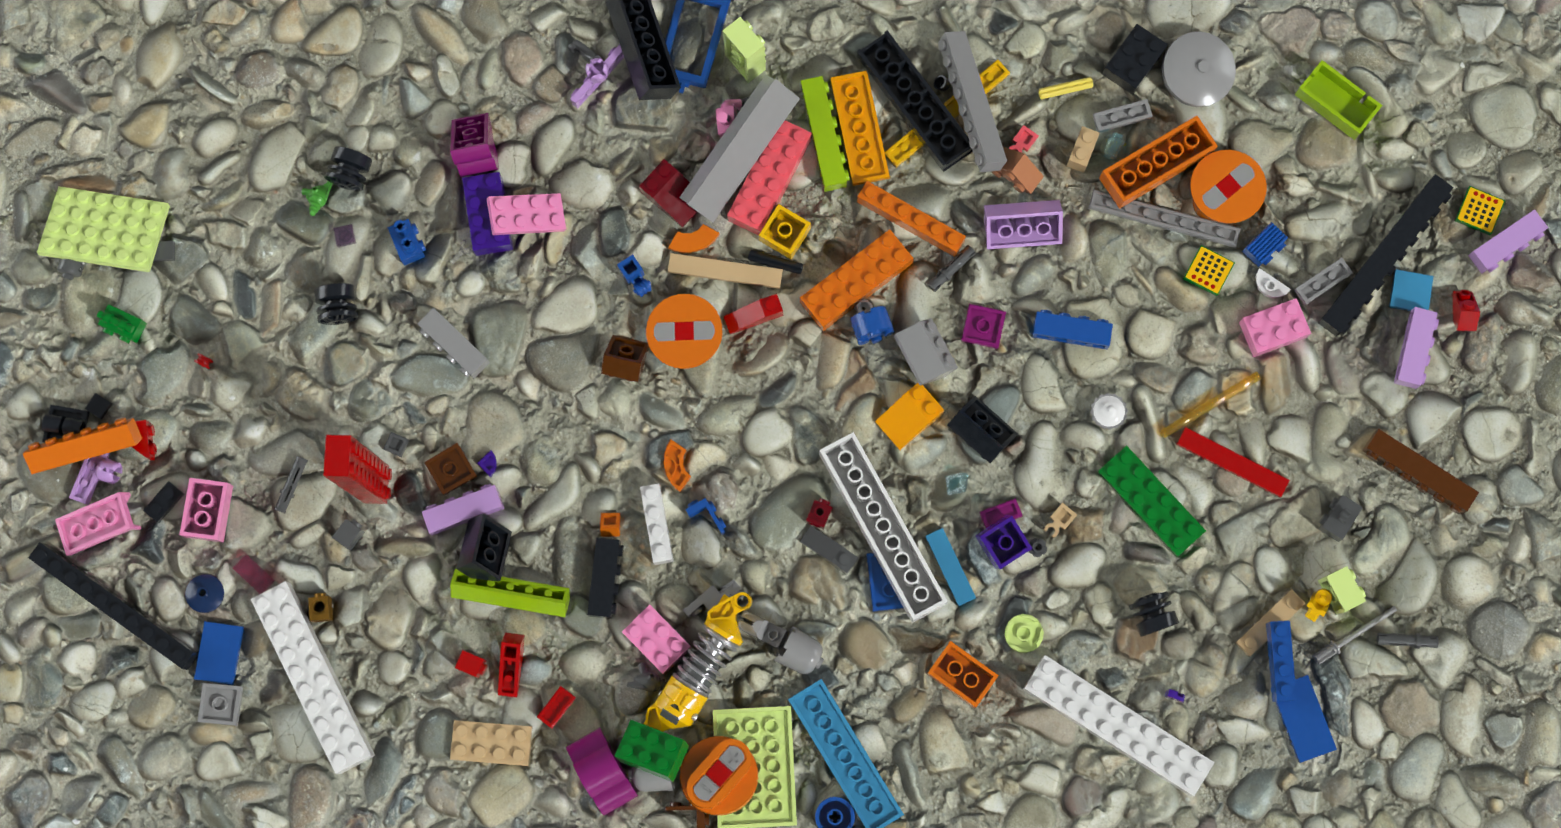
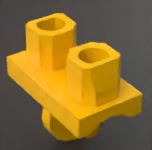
M1319 589L1316 593L1312 594L1307 604L1308 611L1305 617L1313 622L1317 620L1319 615L1324 617L1332 601V594L1329 590Z

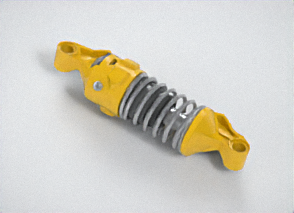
M740 592L732 597L724 594L719 603L707 612V619L704 622L703 628L710 635L702 632L698 633L699 638L703 642L693 641V645L698 650L688 649V653L691 656L683 657V665H678L679 672L671 675L663 690L659 692L655 703L647 709L644 725L664 732L669 729L691 726L698 718L699 712L709 697L708 693H712L711 685L717 684L715 681L716 675L718 677L722 676L718 670L720 667L727 668L724 663L717 659L718 655L730 661L732 658L722 651L723 647L732 652H737L735 648H739L743 643L736 615L751 607L752 597L748 593ZM742 595L748 598V604L744 607L738 604V598Z

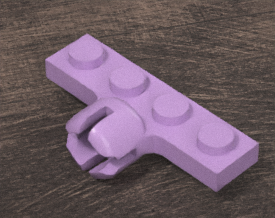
M620 44L617 48L611 49L608 54L609 57L605 61L601 58H594L590 60V64H586L587 77L583 82L584 84L580 89L576 88L570 98L572 105L577 109L624 59Z
M110 453L85 459L69 498L89 505L99 481L115 484L120 480L121 477L115 476L113 473L114 471L120 474L123 473L121 463L109 459Z

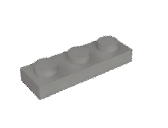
M1147 99L1093 114V120L1099 133L1149 120L1153 117Z
M1341 258L1297 287L1294 291L1303 304L1307 305L1352 275L1353 272L1343 258Z

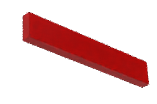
M1186 427L1176 444L1279 498L1282 497L1290 481Z

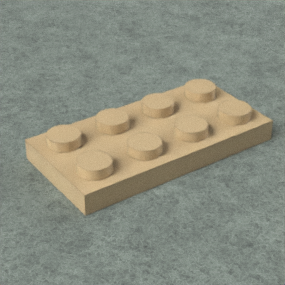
M454 720L450 760L529 766L533 727Z

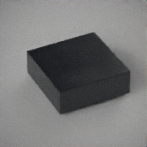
M95 393L85 409L98 418L103 419L113 403Z

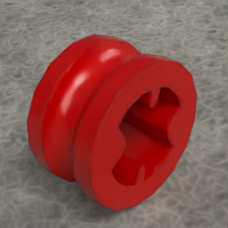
M198 353V359H195L194 362L206 369H210L209 364L214 361Z

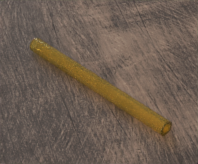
M1257 371L1159 430L1161 436L1165 439L1261 380V376Z

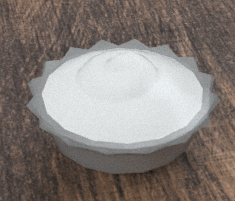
M1101 394L1091 404L1092 409L1090 413L1092 414V419L1096 425L1101 426L1103 429L1111 430L1118 428L1119 425L1124 424V420L1127 418L1128 409L1126 408V403L1123 402L1122 397H1118L1116 394Z

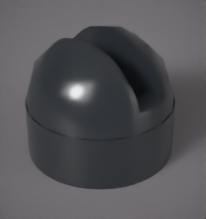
M939 75L935 78L933 85L939 91H946L950 87V82L945 76Z

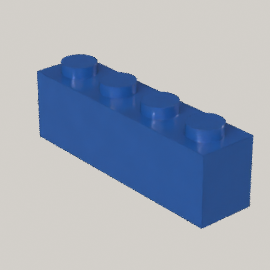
M1041 310L1040 312L1037 311L1035 315L1032 338L1108 350L1113 324L1105 319L1093 321L1086 316L1075 318L1071 317L1068 313H1059L1057 315L1052 314V311Z
M1290 621L1266 623L1272 702L1297 700Z

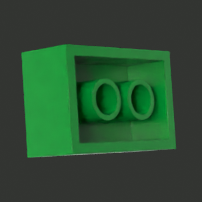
M630 720L615 757L622 763L674 782L689 745L683 739Z

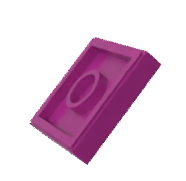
M969 304L961 341L998 349L1006 311Z

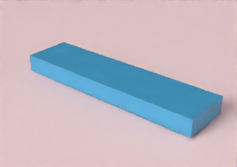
M941 528L926 535L925 538L958 607L976 599L944 529Z

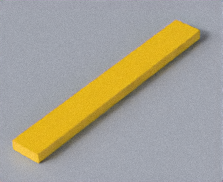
M998 59L979 74L985 94L1010 75V72ZM953 95L944 103V106L955 119L960 113L957 100ZM911 130L886 150L885 156L897 168L919 150L923 144L914 134L913 130Z

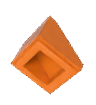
M601 513L600 533L602 537L620 536V513Z

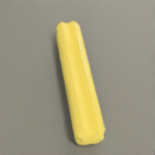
M1091 77L1040 88L1038 95L1040 99H1046L1093 87V80Z

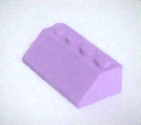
M1060 200L984 205L986 248L1000 249L1062 244L1063 210Z

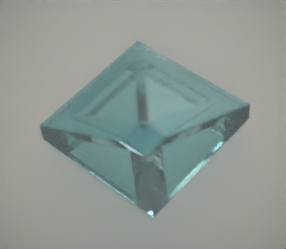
M968 473L945 476L948 495L966 492Z

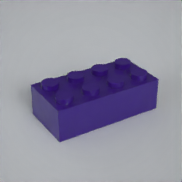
M500 172L462 178L472 249L475 255L479 256L513 250L511 234L492 235L487 198L489 196H505L503 178Z

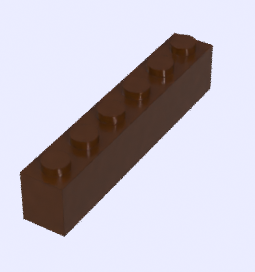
M1380 429L1372 434L1362 450L1369 459L1381 462L1386 470L1395 471L1402 480L1406 482L1411 481L1421 492H1428L1433 495L1432 498L1439 503L1444 502L1450 506L1449 509L1454 513L1463 514L1467 512L1479 494L1477 490Z

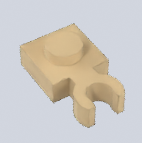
M1062 502L1050 517L1053 523L1047 524L1043 531L1046 532L1048 528H1053L1054 534L1051 537L1055 538L1059 533V527L1065 530L1077 514Z

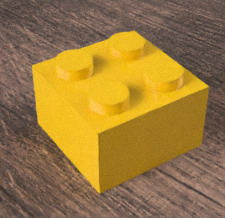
M778 204L760 232L759 241L792 260L809 233L811 223Z

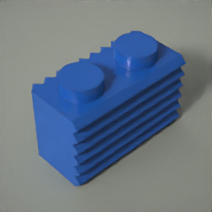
M1271 222L1242 252L1258 267L1262 264L1266 266L1273 259L1271 255L1275 251L1279 253L1286 246L1284 242L1288 237Z

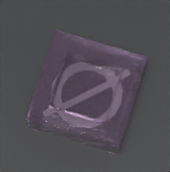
M352 224L333 228L338 248L356 244Z

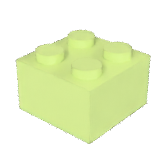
M1347 566L1318 580L1322 589H1327L1331 592V606L1336 615L1366 602L1364 598L1366 594L1361 586L1358 587L1355 581V573L1352 569H1348Z

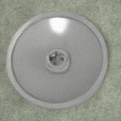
M1190 32L1177 38L1167 48L1163 56L1161 72L1167 90L1175 99L1191 107H1206L1220 101L1228 94L1235 80L1236 66L1230 49L1221 39L1206 32Z

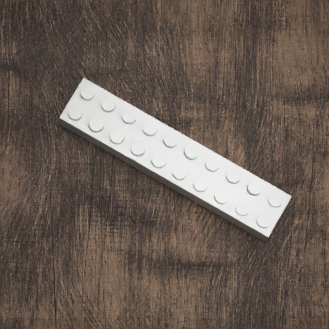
M854 432L820 449L819 455L911 622L913 623L945 606L948 602Z
M285 581L252 598L251 601L335 774H342L374 757L375 754L292 584Z
M1046 655L1042 657L1022 689L1189 796H1195L1215 763Z

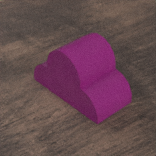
M489 113L452 120L450 153L454 164L457 165L461 178L499 170Z
M601 727L566 747L580 781L604 816L638 797L620 761L615 757V752Z

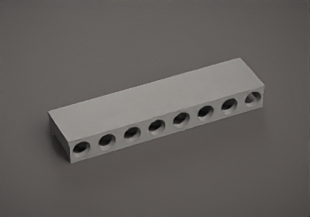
M765 74L684 190L680 199L714 223L800 98L777 79Z

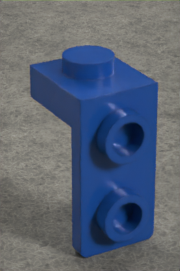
M704 498L699 502L694 500L687 505L688 508L685 510L690 518L707 509L722 535L725 534L724 528H726V525L721 517L717 519L714 514L717 510L712 501L708 502Z

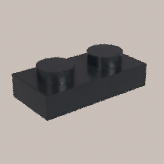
M168 481L143 511L157 523H160L183 497L184 493Z

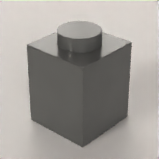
M345 519L332 538L351 551L365 532L360 529L362 525L354 519L351 522Z

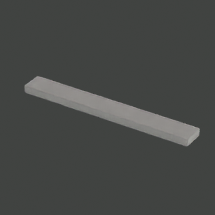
M1093 190L1088 208L1234 248L1237 245L1241 228L1136 200L1119 209L1109 193Z

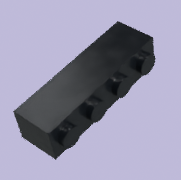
M596 538L587 612L589 617L612 619L613 614L616 615L617 603H614L615 595L619 594V584L616 582L617 576H621L622 564H619V557H623L624 545H621L620 540Z

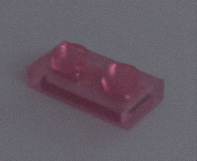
M247 554L233 567L259 594L265 592L275 581Z

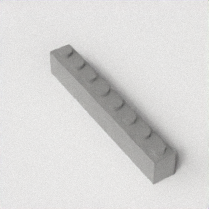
M945 32L938 42V47L943 56L944 66L949 74V82L954 90V98L957 100L959 113L964 121V129L969 137V144L975 156V163L978 165L980 172L1000 171L1006 164L1007 159L966 32Z

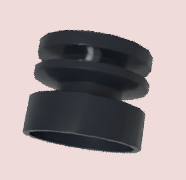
M336 146L331 160L337 165H328L327 169L330 172H326L324 178L340 188L362 191L364 187L362 183L366 181V178L360 173L369 172L372 159L353 149Z
M334 283L315 288V302L323 305L316 309V312L320 314L317 317L318 323L340 325L358 319L357 305L350 303L356 299L354 285Z
M1167 591L1146 595L1129 605L1130 610L1137 608L1140 610V612L1132 615L1133 618L1143 617V621L1136 624L1140 637L1179 623L1175 611L1166 612L1164 609L1172 604L1171 601L1164 603L1161 601V599L1169 596Z

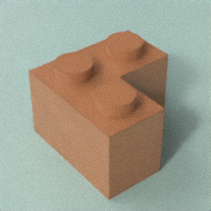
M1003 147L1007 162L1000 171L991 172L999 178L1002 176L1014 184V189L1018 192L1031 194L1044 176L1024 153Z

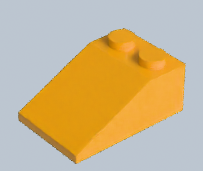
M917 383L884 412L875 423L894 445L901 450L941 417L945 410L923 385L920 386Z

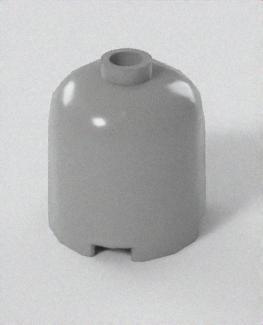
M792 626L788 631L790 635L787 641L785 640L781 649L777 650V657H775L774 661L800 674H809L815 668L819 669L824 659L821 658L823 653L822 645L811 636Z
M635 767L628 770L629 780H633L634 786L639 791H672L675 788V780L671 782Z

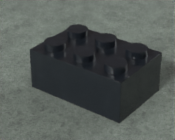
M1136 24L1106 65L1102 75L1134 95L1163 55L1168 44L1139 24Z

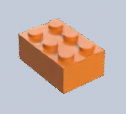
M952 641L948 643L927 673L928 676L974 709L999 676Z

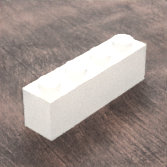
M659 483L642 486L640 490L654 565L674 562L661 486Z

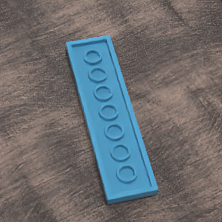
M820 679L789 698L790 704L865 828H884L903 816L902 810L823 680Z

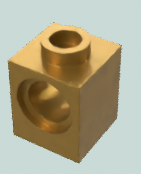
M316 593L314 597L308 598L309 619L311 622L333 621L332 597L326 596V593ZM320 602H323L325 605L322 612H318L316 609Z

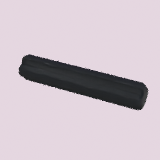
M750 250L748 255L749 261L792 273L801 274L803 270L802 263Z

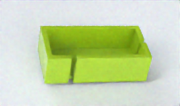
M1323 60L1320 61L1295 93L1296 97L1353 140L1359 136L1383 106L1371 96H1368L1363 103L1359 102L1365 95V92Z

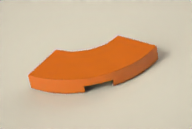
M704 224L693 233L677 231L668 248L678 253L687 254L704 250L716 241L720 233Z
M670 439L664 453V468L670 483L681 493L691 478L683 465L687 450Z

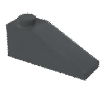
M810 526L800 540L803 545L846 576L858 561L856 555L812 526Z

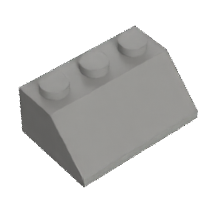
M932 318L919 321L893 335L920 386L942 379L958 368Z

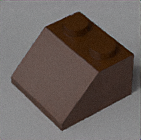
M612 335L603 355L601 374L638 382L643 372L649 348L648 343Z

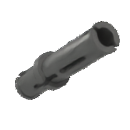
M967 245L944 268L938 270V274L927 283L928 287L933 292H936L946 281L949 282L953 274L976 254L974 249Z
M296 456L284 488L279 492L281 495L274 510L286 513L291 498L295 496L294 491L308 460Z
M1378 632L1376 637L1377 645L1410 646L1415 649H1420V647L1438 648L1439 645L1438 636H1426L1420 633L1408 635Z

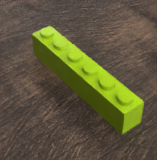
M823 76L801 80V90L824 191L846 188L847 181H850L848 170H844L843 163H846L844 152L839 150V146L842 144L840 135H836L835 128H837L836 117L831 115L833 104L832 100L827 97L829 92L828 82H824Z
M457 569L454 570L450 583L451 598L566 617L570 602V588L501 577L499 582L474 579Z

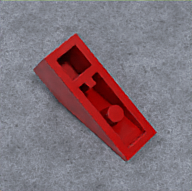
M776 293L725 315L724 320L731 335L784 315Z
M505 632L501 641L498 695L518 696L525 635Z

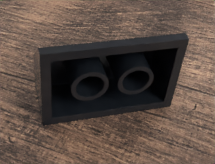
M976 396L962 407L947 425L990 464L1018 435L1014 429Z
M484 513L468 520L456 569L470 578L501 581L512 531Z

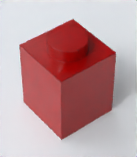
M462 650L455 668L479 678L480 675H484L487 669L485 664L487 660Z

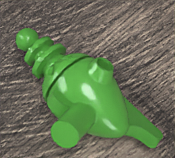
M327 181L326 184L318 185L312 189H302V195H305L310 203L309 214L311 216H315L320 208L326 204L332 186L331 182Z

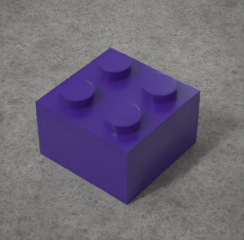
M1012 515L1004 516L975 535L995 569H1002L1032 549Z

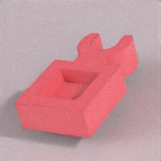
M1023 125L1012 140L1016 145L1010 146L1009 149L1021 153L1022 150L1028 152L1039 135Z

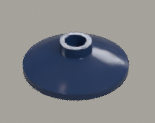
M202 574L196 576L187 585L185 592L186 601L197 612H212L221 605L224 599V587L220 580L212 575ZM203 589L206 591L205 596L200 595V591Z

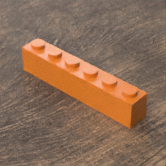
M866 181L857 196V203L953 257L958 254L965 242V235L869 181Z
M124 417L116 420L113 424L106 422L98 425L95 429L88 427L77 434L73 432L67 433L60 439L53 437L42 444L39 442L28 445V449L23 453V456L31 474L135 446L142 440V436L134 418L126 420Z

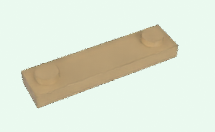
M1291 589L1235 643L1250 657L1267 641L1266 623L1288 621L1306 603Z

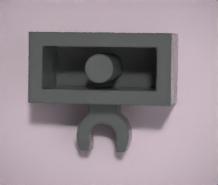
M1344 495L1338 498L1335 497L1329 505L1331 508L1328 515L1325 513L1319 521L1321 526L1318 530L1337 542L1344 539L1363 508Z

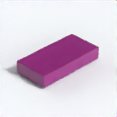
M1016 498L979 512L985 528L1006 515H1012L1014 519L1023 517Z

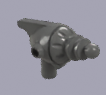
M640 663L638 665L640 674L634 677L633 682L627 683V687L655 692L659 688L663 690L668 681L665 682V679L661 680L660 676L653 671H647L645 663Z

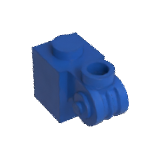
M633 254L617 264L628 285H633V292L642 297L647 292L652 291L651 282L643 278L645 275L644 271Z

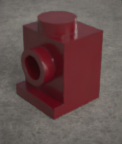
M822 498L819 501L814 500L806 523L824 530L833 507L829 506L830 502ZM822 509L824 513L823 515H817L816 511Z

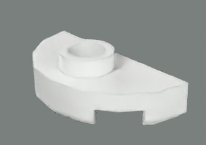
M1260 268L1258 269L1255 276L1258 290L1264 296L1279 298L1285 296L1291 290Z

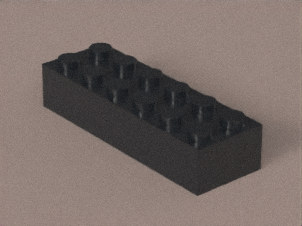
M607 0L606 5L638 99H671L681 86L651 0Z

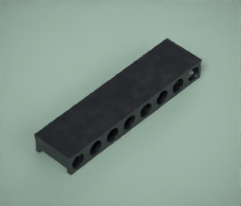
M888 30L865 48L857 51V58L943 172L973 152L969 144V137Z

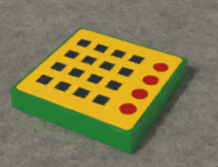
M1469 186L1455 222L1490 236L1493 233L1505 200Z
M1201 245L1183 279L1218 296L1235 262Z

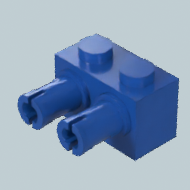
M409 219L404 221L397 220L394 225L387 227L404 266L425 257L423 251L426 248L423 241H419L416 234H419L415 223L412 224Z

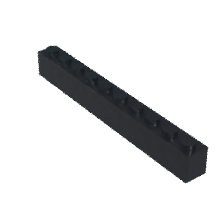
M1436 174L1428 181L1318 324L1336 337L1340 333L1345 334L1351 326L1348 323L1352 318L1356 320L1362 312L1360 310L1363 304L1367 305L1374 297L1371 295L1375 289L1378 291L1385 283L1382 279L1386 274L1390 276L1396 269L1394 266L1396 261L1401 262L1407 255L1405 251L1407 247H1412L1419 239L1417 234L1420 231L1423 233L1430 225L1428 220L1438 215L1441 211L1439 206L1442 202L1446 204L1452 197L1450 192L1454 187Z
M39 542L28 558L181 669L189 670L197 659L199 653L49 545Z

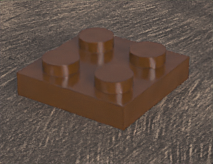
M458 443L424 462L444 496L477 477Z

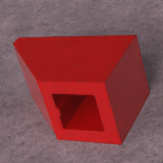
M1468 290L1453 291V322L1456 330L1476 331L1480 309L1473 292Z
M147 420L135 421L142 440L137 445L131 447L147 459L155 460L157 447L153 443V436L155 435L153 424Z

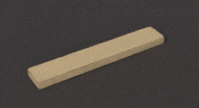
M671 253L668 273L780 289L783 269Z

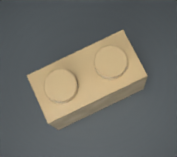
M1082 126L1067 167L1085 172L1100 134L1099 132Z

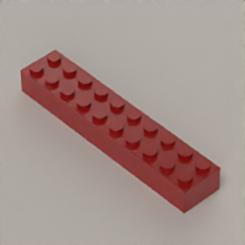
M326 435L323 476L363 503L387 504V499L391 497V488H388V482L392 479V469L389 468V465L351 435Z

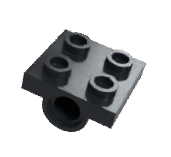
M50 404L49 413H46L42 420V431L44 432L42 442L45 443L46 440L53 437L57 439L63 438V435L70 432L74 434L80 433L81 430L87 427L90 412Z

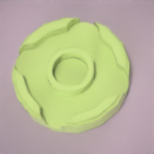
M1020 614L1008 621L1004 636L1006 643L1011 649L1019 653H1028L1040 646L1044 631L1037 618L1028 614Z

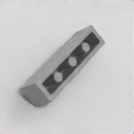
M432 308L418 323L421 328L419 332L426 339L430 336L434 340L432 344L440 352L444 350L448 354L446 358L453 364L457 362L461 366L459 370L466 377L470 375L475 378L490 363L436 309Z

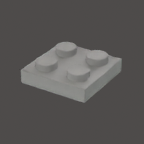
M203 683L198 722L238 726L243 687Z

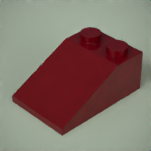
M665 159L660 162L639 186L640 192L682 228L697 213L695 209L680 199V196L690 182Z

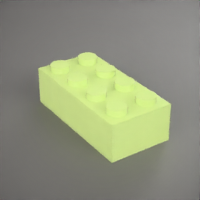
M739 17L722 30L725 56L749 83L766 70L765 41L759 34L755 35L752 31L753 27L747 20L744 21Z

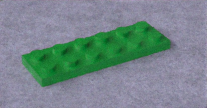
M1127 445L1098 471L1176 557L1182 554L1206 532L1199 522Z

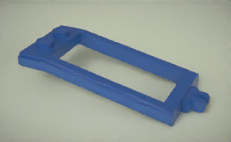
M677 0L665 39L669 54L685 0ZM689 0L720 8L701 76L675 69L681 86L679 93L683 94L685 87L689 88L690 85L706 88L731 0Z

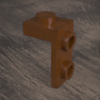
M669 802V806L665 807V811L697 810V828H706L709 825V814L698 810L690 802L689 806H681V802Z

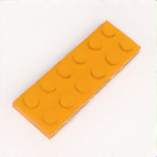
M867 71L831 77L830 81L852 185L865 184L866 181L871 183L890 179Z

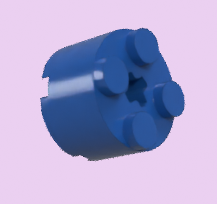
M884 306L871 308L870 312L867 313L862 311L850 319L858 345L866 344L869 341L878 343L883 340V336L895 333L889 314Z
M830 797L823 800L817 807L815 821L818 828H852L855 821V813L851 804L845 799ZM833 811H837V814L841 816L840 819H837V823H833V820L829 819V815H832Z

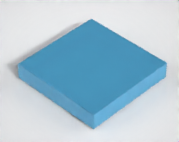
M1394 270L1389 307L1411 311L1414 307L1429 310L1434 276Z

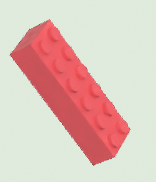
M786 120L783 122L751 168L727 214L729 222L759 236L779 204L812 140L811 132Z

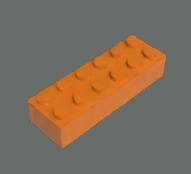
M1195 116L1102 171L1099 179L1120 209L1197 164L1204 157L1215 152L1218 145L1199 117Z
M889 229L802 295L800 303L820 329L825 331L854 309L860 301L867 299L913 264L914 258Z

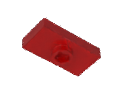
M560 686L538 714L537 718L553 729L575 701L576 697Z

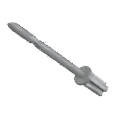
M1395 606L1389 608L1337 643L1331 640L1329 645L1312 655L1314 661L1320 665L1335 654L1339 655L1341 653L1339 648L1396 612L1397 609Z

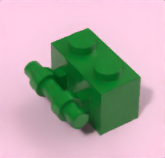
M109 304L104 312L100 310L97 314V317L100 318L98 325L103 328L102 332L111 336L115 333L120 336L119 339L128 344L130 341L137 344L147 325L142 319Z

